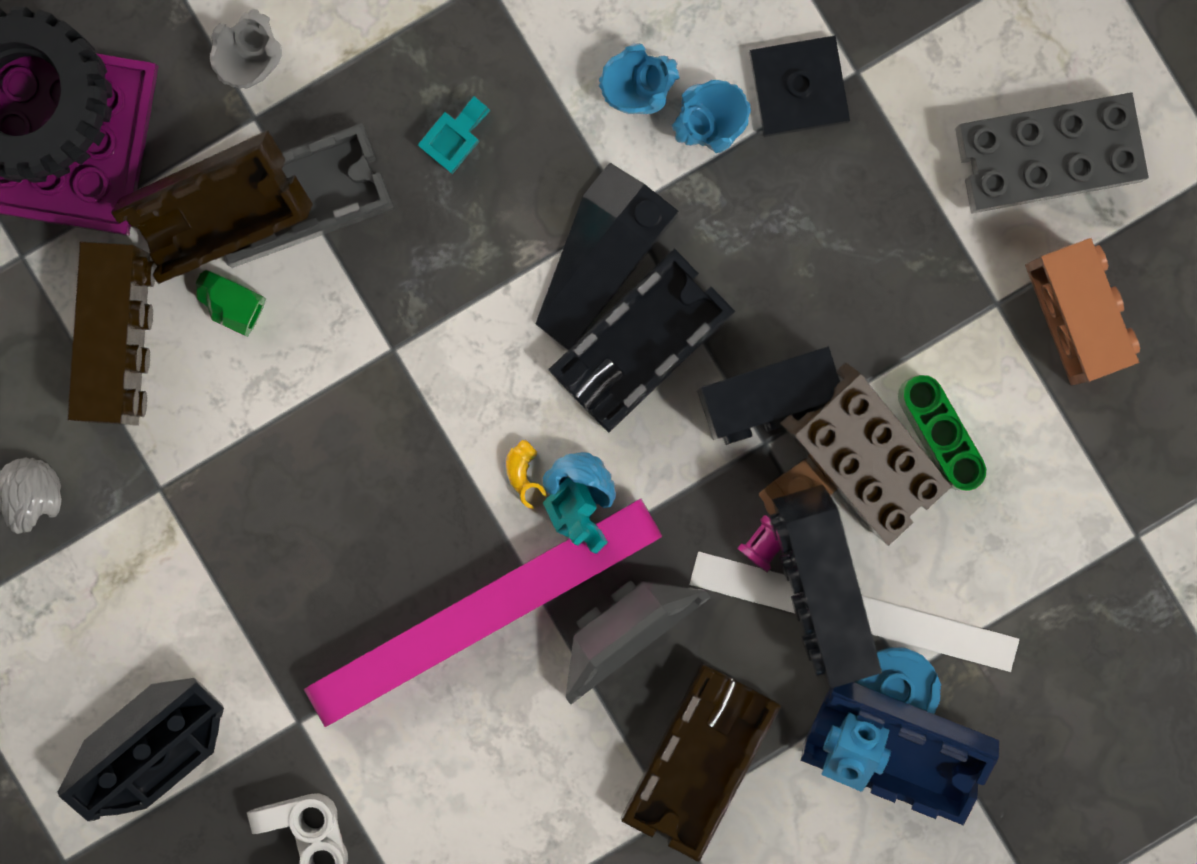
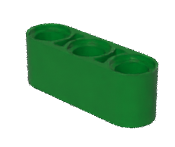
M919 375L906 380L898 391V400L933 464L950 483L952 489L970 491L978 488L986 477L987 468L985 462L941 385L936 379L927 375ZM916 383L925 385L931 394L930 401L924 408L915 406L910 399V390ZM938 421L947 423L952 430V438L944 446L937 444L931 435L932 428ZM960 459L968 460L974 469L971 480L965 484L958 482L953 474L954 466Z

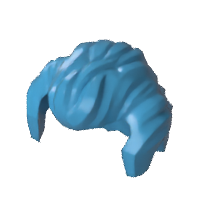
M634 43L625 47L620 54L611 57L603 67L602 75L599 78V87L602 90L605 102L609 103L610 107L626 114H653L660 111L666 105V97L675 80L680 78L676 60L669 59L668 56L664 55L659 57L648 56L645 52V47L641 43Z
M710 80L704 84L692 85L682 94L681 112L676 121L671 125L672 130L676 132L675 140L690 146L698 144L707 146L715 153H721L728 149L748 126L749 114L751 112L750 103L747 101L742 89L727 81Z
M590 453L566 454L564 457L557 459L552 468L545 472L543 476V486L549 494L555 495L560 489L559 485L568 477L573 482L587 486L596 506L600 505L602 508L611 507L616 496L615 483L611 479L612 474L605 468L604 462L600 458Z

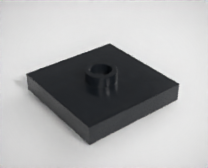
M836 35L750 50L749 55L764 137L850 122Z

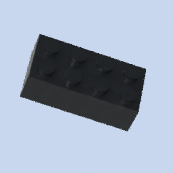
M823 484L772 499L776 513L769 515V521L775 540L779 541L782 553H787L780 556V561L786 580L790 581L794 593L791 596L793 608L798 622L801 621L805 633L802 636L808 660L812 661L816 676L824 674L830 688L882 674L837 505Z

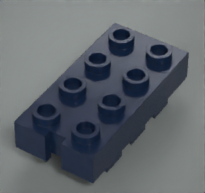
M854 682L829 688L803 743L800 761L823 769L828 752L823 750V746L831 727L834 725L840 728L848 713L858 716L856 719L858 721L869 722L879 729L884 727L890 730L885 748L891 750V754L883 773L880 775L874 772L866 787L871 789L870 793L893 803L898 799L912 805L911 810L934 819L937 816H941L964 826L977 801L978 784L985 785L999 758V740Z

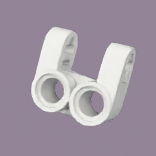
M320 793L309 794L258 807L247 812L252 834L264 833L289 826L296 839L300 864H315L313 855L314 852L319 850L330 852L335 859V864H347L348 851L342 841L337 821V808L328 796ZM308 807L319 809L324 816V825L320 828H311L306 825L303 820L304 809Z

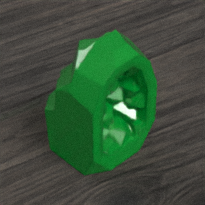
M205 269L199 274L195 282L197 286V300L208 307L212 321L248 337L264 308L266 298Z

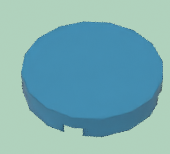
M887 647L877 651L882 674L854 682L932 714H935L940 702L941 683L934 667L923 655L905 647Z

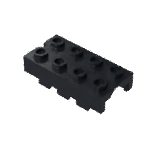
M675 248L548 369L608 433L735 313V310L712 286L704 292L693 281L699 273Z

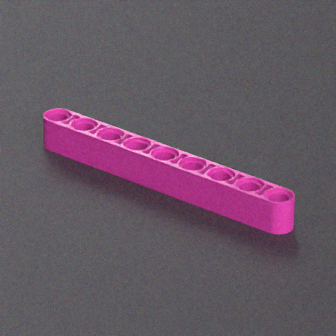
M642 498L595 524L608 541L597 554L589 550L584 540L579 545H576L569 538L304 688L303 690L324 727L340 720L661 538L662 534Z

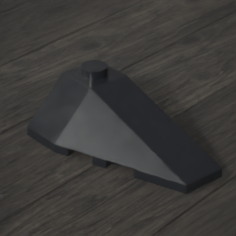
M609 163L582 197L535 324L569 350L580 339L674 222L679 211L646 184Z

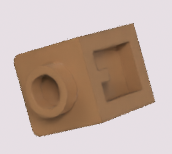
M806 457L759 492V496L763 500L767 512L771 515L776 513L772 499L822 484L829 495H832L836 489L813 461Z

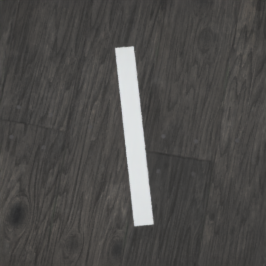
M698 551L689 585L795 613L791 596L794 593L790 581L786 580L784 574L768 571L767 573L758 567ZM862 596L872 635L1011 672L1019 638Z

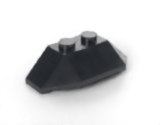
M195 677L151 684L83 741L58 790V796L88 822L98 820L100 816L121 815L147 809L214 753L220 717H222L224 710L222 703Z

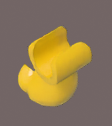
M522 440L514 448L511 447L507 454L506 472L510 484L520 495L522 503L527 508L534 509L532 504L525 499L526 490L531 487L538 488L545 497L546 491L539 483H530L527 479L529 463L537 456V451L527 440Z

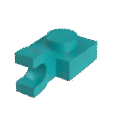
M473 96L456 119H453L444 112L419 142L418 146L453 174L480 142L470 132L491 110Z
M567 477L559 485L560 489L556 494L553 495L551 493L543 502V505L557 533L568 538L570 537L572 543L579 545L584 540L589 550L597 554L608 543L603 532L589 519V516L597 509V506L586 485L573 482Z

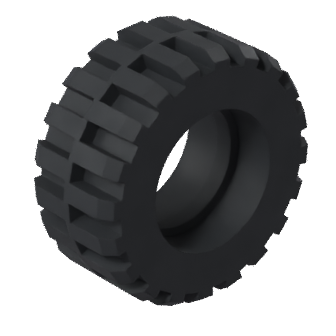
M13 6L11 13H5L0 9V69L18 58L36 56L49 62L55 68L61 84V94L57 109L45 125L32 133L22 136H12L0 131V177L14 182H21L22 179L32 183L46 182L49 175L53 174L59 178L70 173L68 166L75 161L82 165L91 157L86 152L91 144L94 142L99 146L105 136L100 131L102 123L110 122L112 109L107 106V99L113 97L112 85L105 78V74L108 71L103 60L95 53V48L64 20L60 21L51 13L40 9L36 13L27 7Z

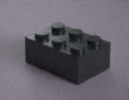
M829 346L701 387L697 392L713 440L723 437L725 445L753 437L750 429L752 427L764 424L766 432L783 427L780 423L790 415L793 417V414L806 411L807 414L822 409L833 398L834 388L840 383Z

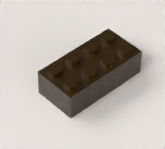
M80 242L68 420L139 426V417H145L147 393L146 391H141L142 373L147 374L149 371L150 349L144 347L145 330H151L153 323L152 304H147L148 287H154L155 284L153 272L156 269V264L154 261H150V253L135 245Z

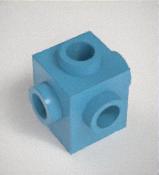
M848 713L840 728L833 725L827 735L823 750L827 751L828 755L821 775L862 792L874 772L881 775L887 765L891 750L885 748L890 730L884 727L879 729L869 722L856 720L858 716Z

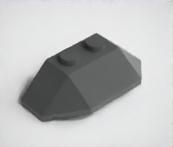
M631 580L611 595L615 603L603 612H600L595 607L576 622L580 629L574 633L566 690L567 701L570 705L711 597L704 589L648 581H642L635 586Z

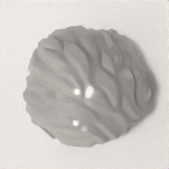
M252 9L248 14L244 13L234 27H226V24L219 23L214 28L211 36L212 50L210 62L219 81H222L223 84L238 89L250 88L264 81L279 64L282 57V49L280 43L273 36L269 24L270 17L260 14L258 10Z
M25 457L11 461L0 471V512H2L6 526L15 534L30 532L42 514L56 517L60 511L61 483L56 472L48 463H45L43 460Z

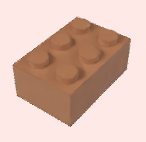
M1092 238L1043 255L1025 264L1071 386L1090 382L1139 363L1136 355L1140 352L1138 339L1132 328L1126 329L1120 314V312L1124 311L1122 297L1115 286L1110 287L1104 272L1108 270L1106 255L1100 245L1094 246Z

